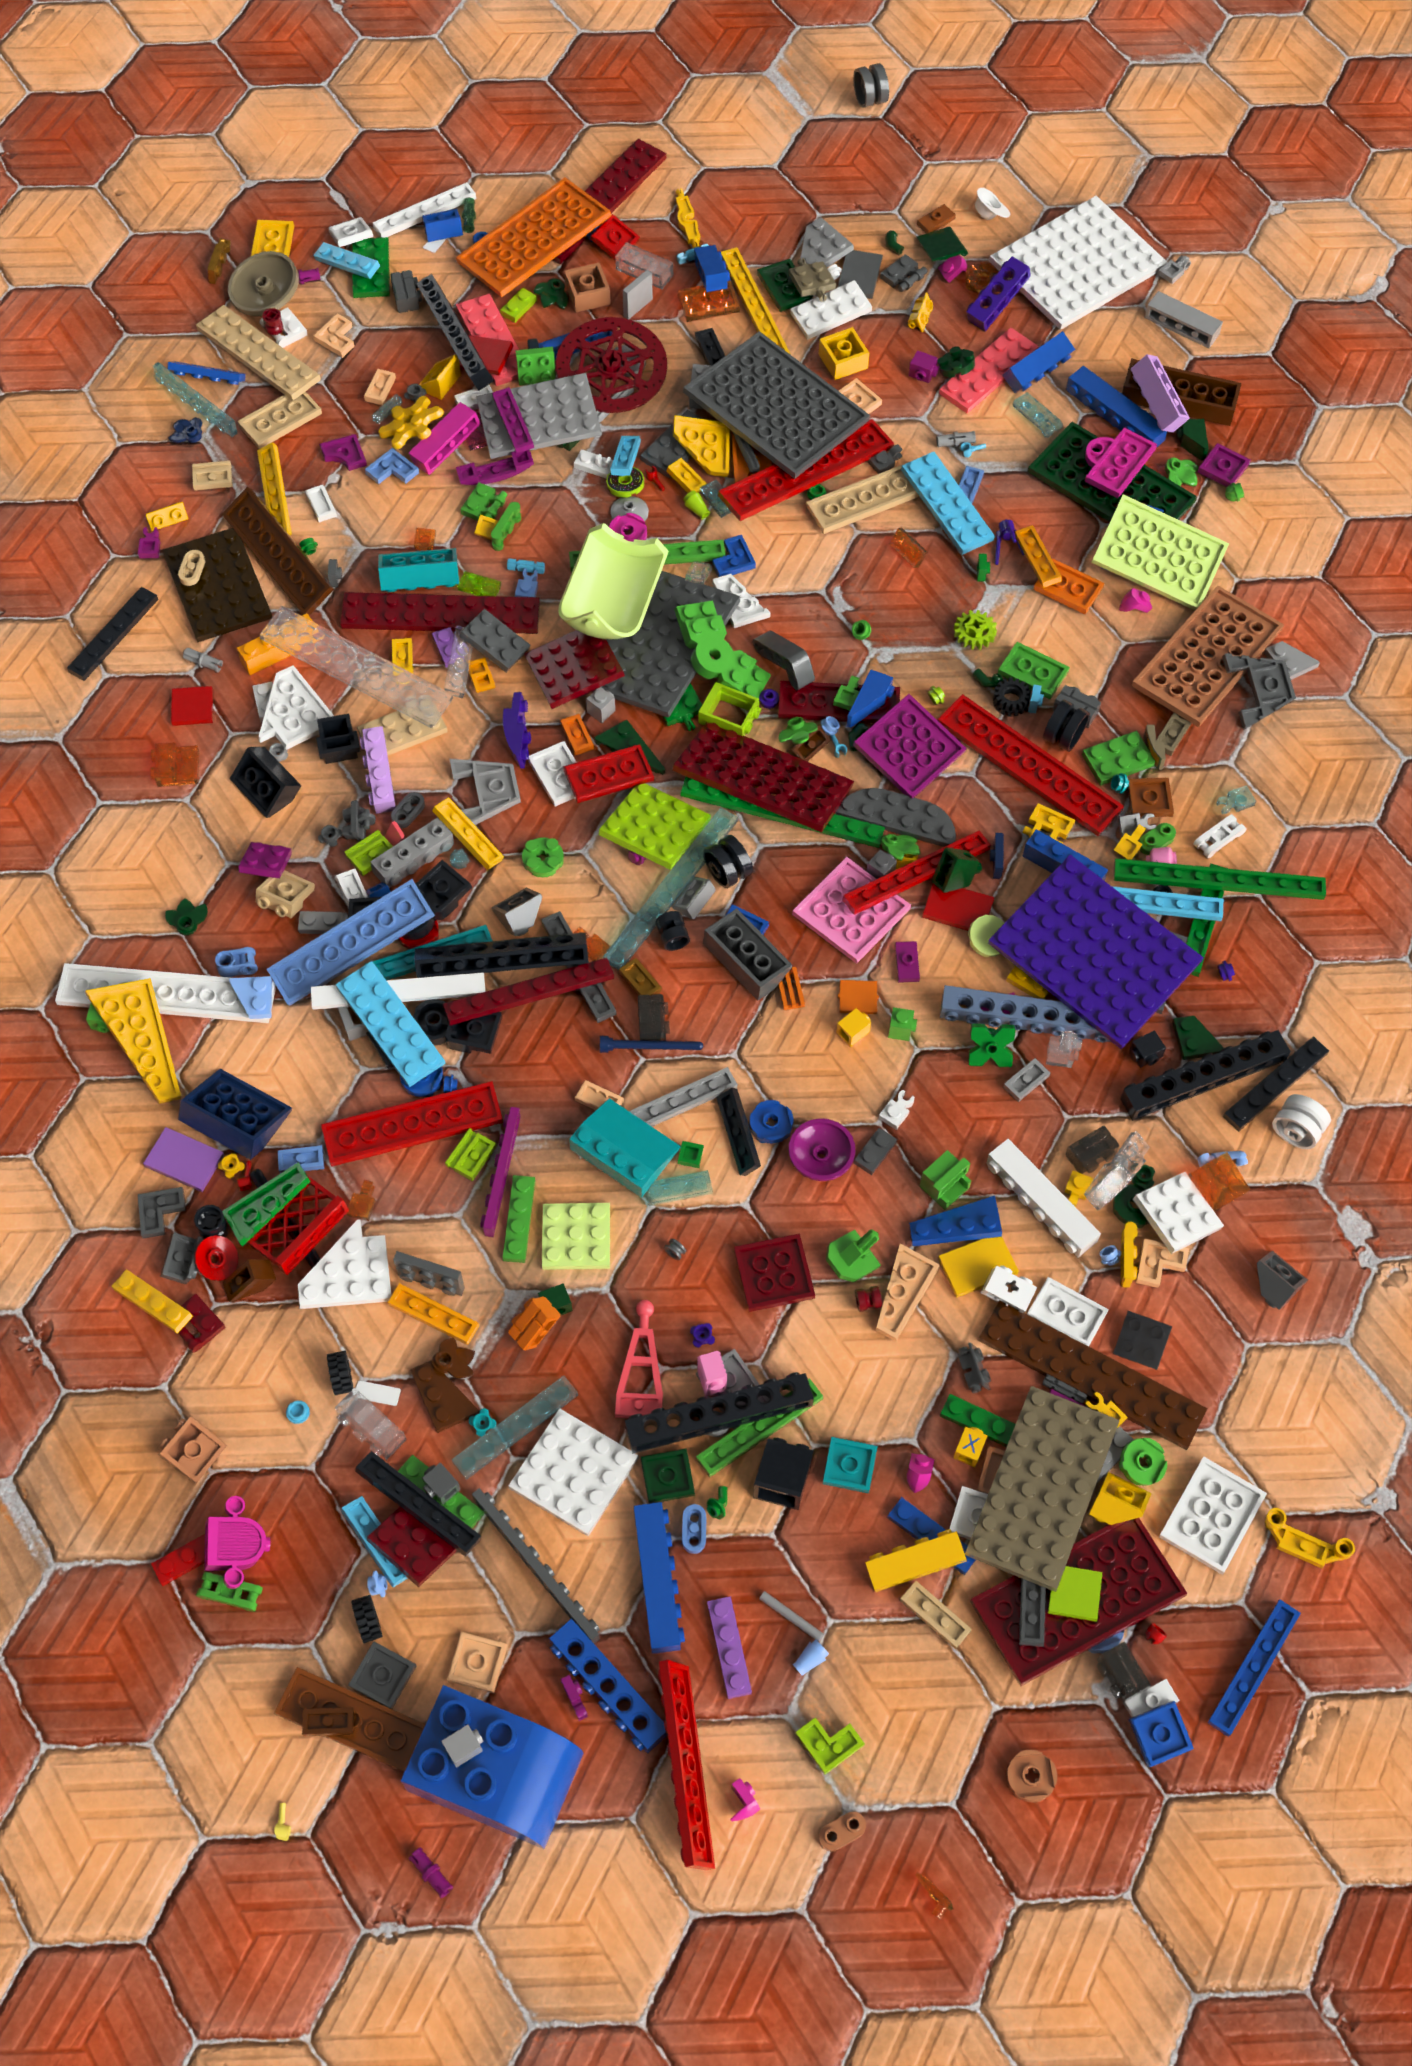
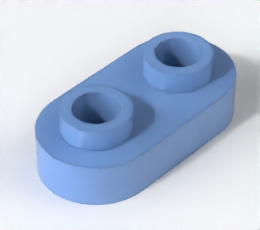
M697 1504L689 1505L685 1508L682 1520V1545L687 1552L692 1554L701 1552L706 1545V1512L703 1507ZM696 1515L699 1517V1520L692 1522L690 1517ZM697 1539L698 1544L691 1545L690 1540Z

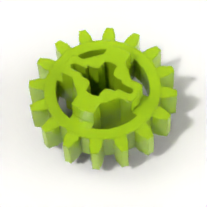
M969 610L968 615L963 612L961 617H957L954 624V637H958V643L964 642L963 647L970 645L971 650H973L977 646L981 650L982 645L989 647V642H994L997 624L993 622V617L987 618V612L982 615L980 610H977L976 613Z

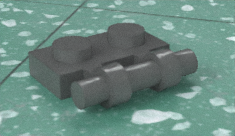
M905 254L882 271L880 278L893 288L899 284L898 290L903 292L905 289H910L914 282L923 279L928 270L926 267L918 269V263Z

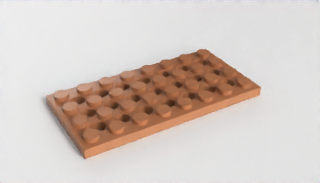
M1217 585L1133 680L1131 686L1197 727H1200L1247 672V670L1227 673L1226 668L1221 665L1224 663L1222 656L1226 653L1232 654L1231 652L1237 651L1240 655H1232L1249 656V658L1258 659L1282 631L1284 624ZM1219 608H1226L1227 611H1221ZM1240 617L1244 621H1238L1236 618ZM1214 619L1217 623H1211L1209 620ZM1257 627L1261 631H1255L1252 628ZM1230 629L1234 633H1228L1225 630ZM1203 631L1207 635H1201L1198 632ZM1247 639L1251 643H1244L1242 640ZM1220 641L1223 645H1217L1215 642ZM1193 643L1196 647H1190L1187 644ZM1210 653L1213 657H1206L1204 654ZM1182 655L1186 659H1179L1177 656ZM1199 665L1202 667V669L1198 670L1193 666ZM1171 667V668H1173L1175 671L1171 672V671H1168L1166 668ZM1215 675V676H1217L1219 679H1218V680H1214V679H1212L1210 676ZM1188 677V678H1190L1192 681H1191V682H1187V681H1184L1183 678ZM1160 679V680H1162L1164 683H1163V684H1159V683H1157L1155 680ZM1199 688H1206L1209 692H1203ZM1172 690H1179L1181 694H1175ZM1195 700L1198 704L1194 705L1191 704L1189 701Z

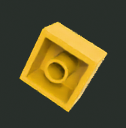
M853 327L820 338L819 356L834 380L868 369L869 351Z

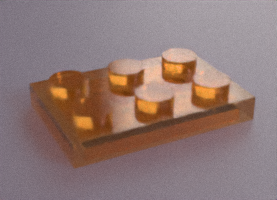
M731 280L727 281L728 289L706 292L704 285L678 290V298L686 322L740 312V306Z

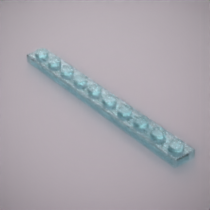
M723 808L717 811L603 956V958L608 959L611 966L619 970L627 964L656 927V919L670 909L705 864L703 850L712 844L718 845L719 840L727 836L738 822L737 816Z

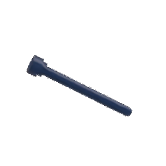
M600 1036V1053H608V1051H613V1049L701 1050L703 1049V1043L698 1041L613 1040L609 1036Z

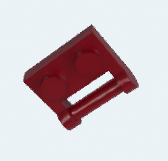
M194 1294L181 1305L192 1314L193 1317L189 1322L201 1334L199 1338H195L185 1326L178 1333L187 1342L188 1348L192 1353L200 1350L226 1328L223 1322L197 1294Z

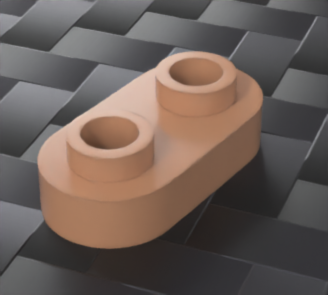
M849 1812L824 1826L819 1834L821 1847L826 1851L834 1852L860 1838L866 1829L864 1817L858 1812ZM855 1820L858 1823V1828H850L849 1822ZM834 1833L837 1839L831 1842L827 1839V1835Z

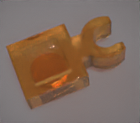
M416 528L414 549H418L416 551L434 550L436 530Z

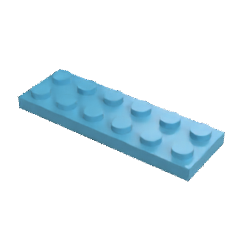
M935 452L902 465L901 471L961 555L994 541L995 535Z
M372 961L336 983L339 992L408 1087H411L446 1064L438 1050Z

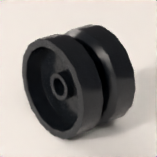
M1065 699L1062 700L1049 719L1043 739L1052 744L1059 740V747L1070 752L1084 732L1090 712L1082 708L1074 711L1073 703Z
M727 835L719 840L718 845L712 844L703 850V857L710 873L723 888L728 889L738 882V878L744 879L753 873V865L747 851L733 835Z

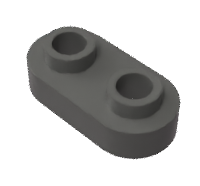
M418 792L407 794L392 811V822H397L400 828L408 827L423 811L425 807L424 797Z

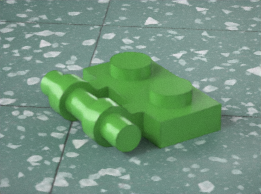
M478 483L460 509L461 514L477 521L480 515L494 519L499 507L504 505L507 493L501 491L499 495H496V489Z

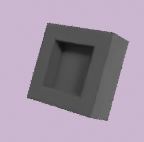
M329 559L328 579L332 587H338V581L342 579V568L338 567L337 559Z

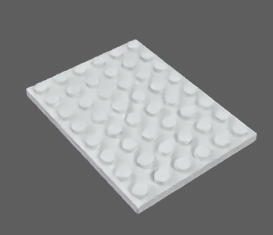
M1097 196L990 255L989 262L999 271L1003 263L1008 261L1011 256L1030 267L1031 277L1019 291L1060 330L1155 275L1167 263L1159 253Z

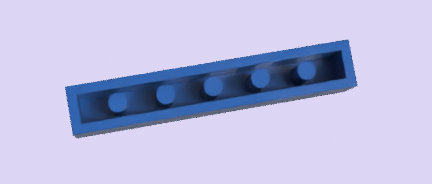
M1084 365L1068 378L1066 391L1111 423L1112 426L1120 431L1126 428L1156 443L1157 447L1165 441L1167 431H1163L1158 427L1157 419Z
M662 1502L635 1505L634 1516L652 1654L681 1650L680 1643L685 1642L683 1627L678 1628L677 1618H682L680 1603L675 1604L674 1595L679 1593L677 1579L672 1580L671 1571L675 1570L674 1556H669L668 1547H672L671 1532L666 1533L665 1524H669L668 1509L663 1510Z

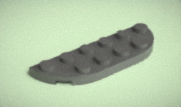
M868 788L856 791L843 800L835 813L883 826L886 831L912 836L917 840L942 847L952 844L956 840L954 824L948 814L940 807L928 801L914 797L910 798L907 795L885 789Z

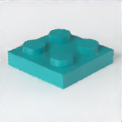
M831 1437L823 1484L869 1494L878 1446Z

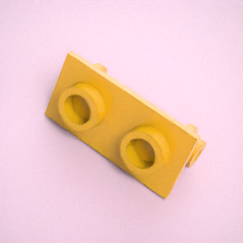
M925 292L924 298L919 297L916 299L912 309L913 313H911L908 319L909 328L919 327L921 332L924 331L930 312L933 310V302L930 300L927 292Z
M177 502L176 504L146 513L151 531H154V527L160 529L188 519L183 502Z

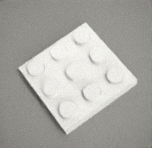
M1186 1172L1151 1187L1133 1198L1171 1254L1219 1231L1224 1226Z

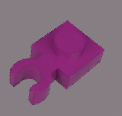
M144 527L143 534L145 538H140L139 558H159L161 542L158 538V529L154 527V532L148 533L147 527Z
M570 1675L562 1678V1686L578 1720L581 1721L587 1718V1711L579 1696L583 1692L577 1679L572 1681Z

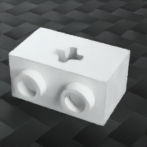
M1005 1266L994 1267L986 1280L981 1294L996 1302L1000 1300L1006 1303V1306L1010 1305L1018 1309L1019 1312L1024 1313L1037 1287L1032 1285L1033 1282L1023 1276L1019 1278L1013 1275V1271ZM1008 1284H1011V1285H1012V1286H1011V1289H1012L1013 1291L1010 1292V1293L1008 1292V1287H1007Z

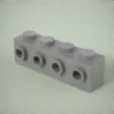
M437 817L370 861L372 872L381 883H385L389 888L395 886L409 874H414L424 864L432 862L442 852L451 849L454 845L453 833Z

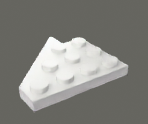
M294 665L276 673L259 733L260 743L275 736L286 750L319 735L317 719L334 716Z
M356 1220L298 1284L299 1309L388 1302L392 1295L385 1235L362 1237L361 1220Z

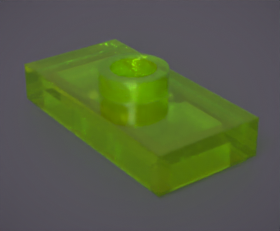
M464 571L458 584L459 591L477 596H497L501 588V581Z

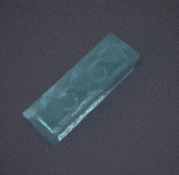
M707 1170L654 1181L645 1193L647 1207L713 1194L709 1172Z

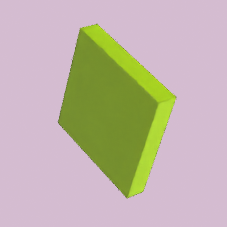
M1066 1566L1057 1591H1050L1048 1613L1097 1622L1102 1572Z

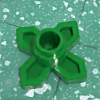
M972 1023L970 1036L978 1045L969 1050V1065L983 1066L992 1057L999 1067H1012L1013 1052L1006 1045L1015 1040V1026L1001 1024L997 1029L987 1028L985 1024Z

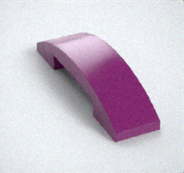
M530 449L517 454L513 451L510 458L475 467L474 462L456 467L460 484H489L511 478L534 464Z

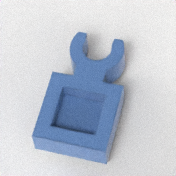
M527 569L523 570V580L518 579L515 597H536L538 589L537 570H534V574L531 576L527 575Z

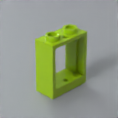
M715 682L698 712V723L701 725H705L706 722L716 723L720 728L732 730L740 736H745L750 733L754 718L758 719L760 715L759 698ZM720 700L749 711L741 726L712 715Z

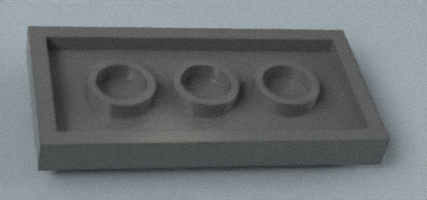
M689 410L681 415L683 417L702 419ZM673 424L640 455L642 462L650 467L655 466L658 472L669 479L671 476L666 472L669 465L680 458L686 463L692 458L673 437Z

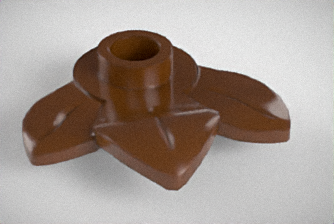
M455 1338L446 1339L441 1342L439 1352L433 1356L432 1367L439 1373H449L455 1378L470 1377L473 1375V1370L468 1365L472 1362L475 1351L457 1348Z

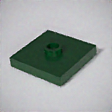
M687 1448L640 1457L648 1504L695 1496Z

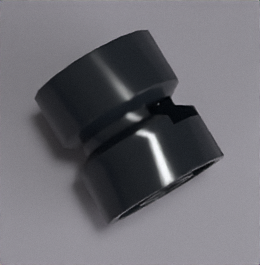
M666 912L656 919V926L666 950L675 951L688 945L690 937L687 929L684 927L685 923L680 912Z
M206 1205L196 1212L194 1222L203 1240L216 1235L227 1237L229 1226L219 1207Z

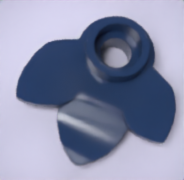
M195 417L190 421L186 419L177 420L173 424L175 432L168 439L175 443H181L185 440H188L190 443L198 442L202 438L201 419Z

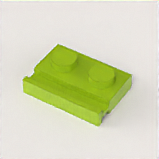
M377 830L344 853L353 866L364 876L372 870L370 861L393 846Z
M469 1128L445 1162V1165L473 1181L496 1149L497 1144Z

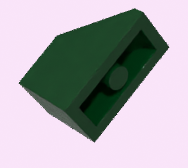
M1189 419L1176 430V437L1180 439V446L1201 461H1204L1209 449L1205 419Z

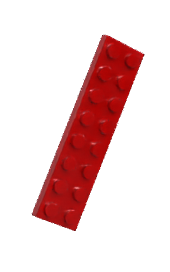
M493 1081L328 1122L321 1124L330 1165L333 1167L466 1133L469 1128L474 1131L503 1123V1118Z
M668 1659L659 1661L658 1678L662 1684L663 1694L661 1702L666 1715L664 1727L669 1739L667 1751L672 1763L671 1780L675 1787L674 1805L678 1811L679 1818L677 1830L682 1842L681 1859L686 1868L699 1870L716 1869L689 1666Z

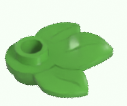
M1168 459L1165 464V471L1168 474L1169 480L1179 486L1182 483L1194 487L1197 485V475L1195 472L1198 471L1199 467L1194 462L1187 459Z
M794 717L787 722V729L780 732L779 741L792 740L794 744H802L808 740L809 733L818 730L817 724L814 722L806 723L802 717Z
M889 834L882 837V848L898 860H902L904 854L920 855V848L916 844L917 839L912 836Z

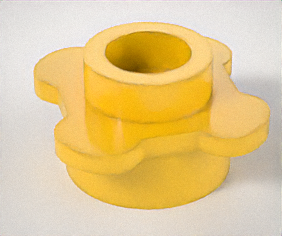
M232 1153L225 1156L218 1163V1168L225 1172L227 1178L231 1179L238 1171H243L245 1165L238 1160L236 1154Z

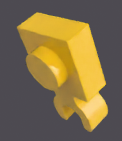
M1098 1392L1093 1394L1098 1399L1096 1405H1092L1088 1400L1085 1402L1088 1408L1120 1420L1118 1427L1128 1418L1112 1401L1105 1405L1102 1395Z

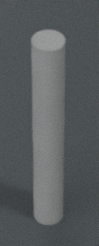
M764 1591L759 1598L761 1601L818 1642L821 1640L824 1633Z

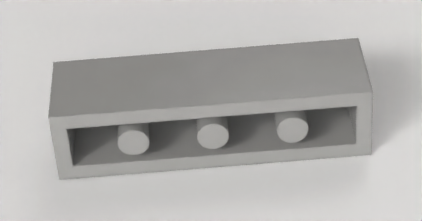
M1160 291L1156 293L1147 305L1145 314L1146 319L1208 349L1220 335L1223 324L1222 321Z

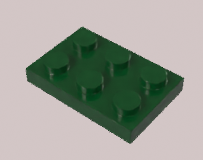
M791 259L757 269L759 279L780 312L813 299V295L801 297L789 276V269L795 268V265Z

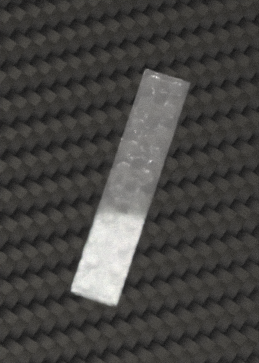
M282 605L260 633V639L430 728L434 727L453 700V694Z

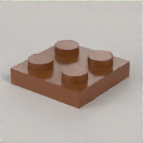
M1169 778L1128 779L1131 814L1140 813V818L1147 813L1154 814L1155 817H1173L1174 808Z

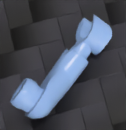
M1224 1151L1212 1153L1211 1155L1204 1153L1197 1159L1199 1167H1203L1210 1162L1216 1164L1231 1160L1236 1161L1237 1167L1248 1164L1247 1155L1244 1151Z

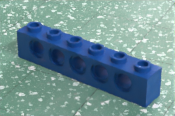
M572 1619L549 1638L552 1645L550 1647L552 1653L558 1659L563 1657L568 1663L566 1668L574 1677L579 1675L584 1681L582 1683L583 1688L590 1695L595 1694L600 1699L598 1704L606 1714L611 1712L617 1718L614 1721L623 1733L627 1730L632 1735L631 1742L639 1751L644 1749L648 1754L668 1736L662 1719ZM572 1646H579L582 1649L581 1653L577 1656L570 1655L568 1651ZM589 1664H595L598 1670L594 1674H587L584 1671L585 1667ZM605 1682H611L614 1685V1689L609 1693L601 1690V1686ZM622 1700H626L631 1706L627 1711H620L617 1708V1704ZM637 1719H644L647 1722V1726L643 1730H637L633 1724Z

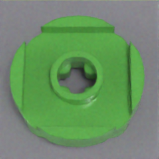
M554 838L529 840L526 842L522 852L523 866L536 877L552 876L563 865L564 855L562 847ZM545 854L548 857H545V860L541 861V858H539L538 856Z
M1141 1438L1132 1440L1124 1446L1121 1452L1119 1469L1132 1483L1139 1486L1151 1485L1160 1481L1166 1473L1167 1461H1165L1163 1455L1165 1452L1161 1445L1153 1439ZM1145 1456V1462L1148 1464V1466L1142 1467L1140 1465L1139 1458H1143Z

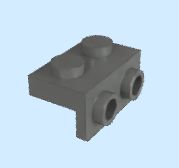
M173 1233L160 1277L182 1284H187L191 1279H195L198 1272L194 1259L195 1251L203 1237L198 1236L196 1239Z

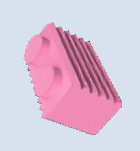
M715 1351L698 1356L697 1370L705 1396H719L721 1392L727 1389L726 1369H724L720 1352Z

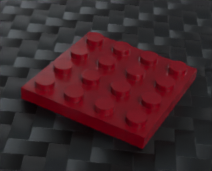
M577 630L524 654L551 709L625 676L606 639L591 637Z

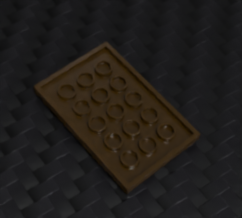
M233 528L162 550L197 643L273 619L242 539ZM199 550L203 553L205 565L199 581L191 586L183 585L180 582L178 572L184 556L188 551Z

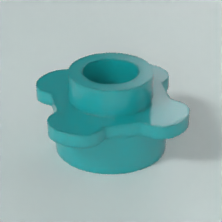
M485 1408L481 1409L480 1413L476 1416L469 1418V1424L474 1426L476 1434L480 1437L485 1436L489 1429H494L497 1425L496 1420L489 1416V1411ZM482 1420L485 1421L484 1425H481L480 1423Z

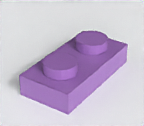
M451 627L432 633V638L446 668L464 662L463 654Z

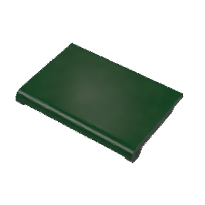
M951 227L917 236L918 241L932 262L936 260L941 261L960 254L964 257L968 254L967 249Z

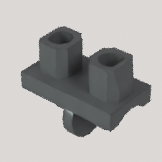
M357 800L351 801V807L343 810L344 820L347 823L351 822V825L342 827V834L347 840L356 838L360 842L366 838V830L370 829V825L375 824V815L371 814L369 809L360 807Z

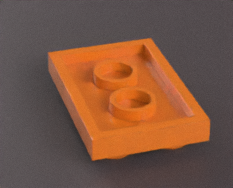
M1052 559L1061 575L1062 582L1043 588L1038 579L1033 590L1086 615L1102 591L1104 583Z

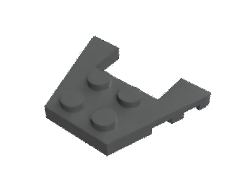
M1230 653L1222 656L1227 673L1247 670L1257 707L1238 712L1243 730L1296 699L1286 661L1268 658H1249V656L1245 655L1233 656Z

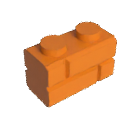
M546 1297L530 1298L524 1304L525 1310L511 1321L513 1325L508 1330V1333L514 1340H517V1344L525 1351L536 1348L561 1315L555 1307H552V1304Z

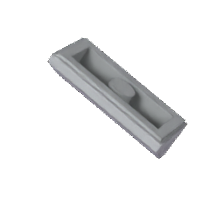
M694 877L672 908L690 919H695L716 889L710 879Z

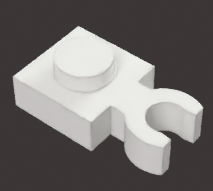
M904 1090L899 1092L897 1102L892 1099L888 1102L878 1118L895 1130L899 1128L908 1116L909 1110L906 1108L911 1107L914 1103V1096L908 1101L903 1099L905 1095Z

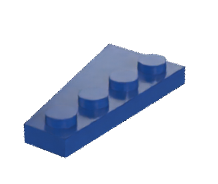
M995 1195L909 1223L912 1246L1002 1237Z

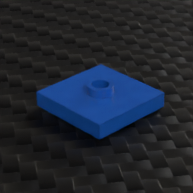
M1170 1701L1128 1719L1147 1767L1155 1766L1194 1749L1175 1701Z

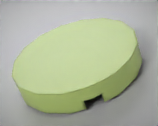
M994 915L978 917L968 930L971 948L977 954L984 957L1001 954L988 944V940L1004 922Z

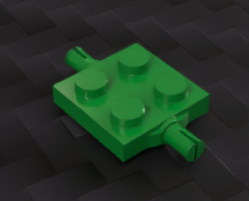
M691 683L670 717L662 716L667 726L684 723L688 731H691V729L693 731L696 728L691 719L698 715L702 703Z

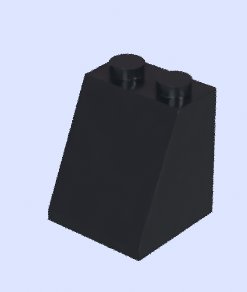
M768 1438L754 1483L753 1498L799 1510L814 1450H810L804 1444H796L795 1446L788 1444L786 1440L781 1438Z

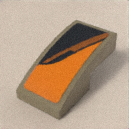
M1146 725L1143 736L1144 743L1156 761L1155 767L1158 770H1163L1166 760L1164 742H1156L1155 725Z

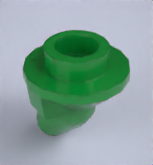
M726 1486L718 1488V1499L710 1498L707 1501V1511L713 1518L723 1519L725 1517V1507L728 1502Z

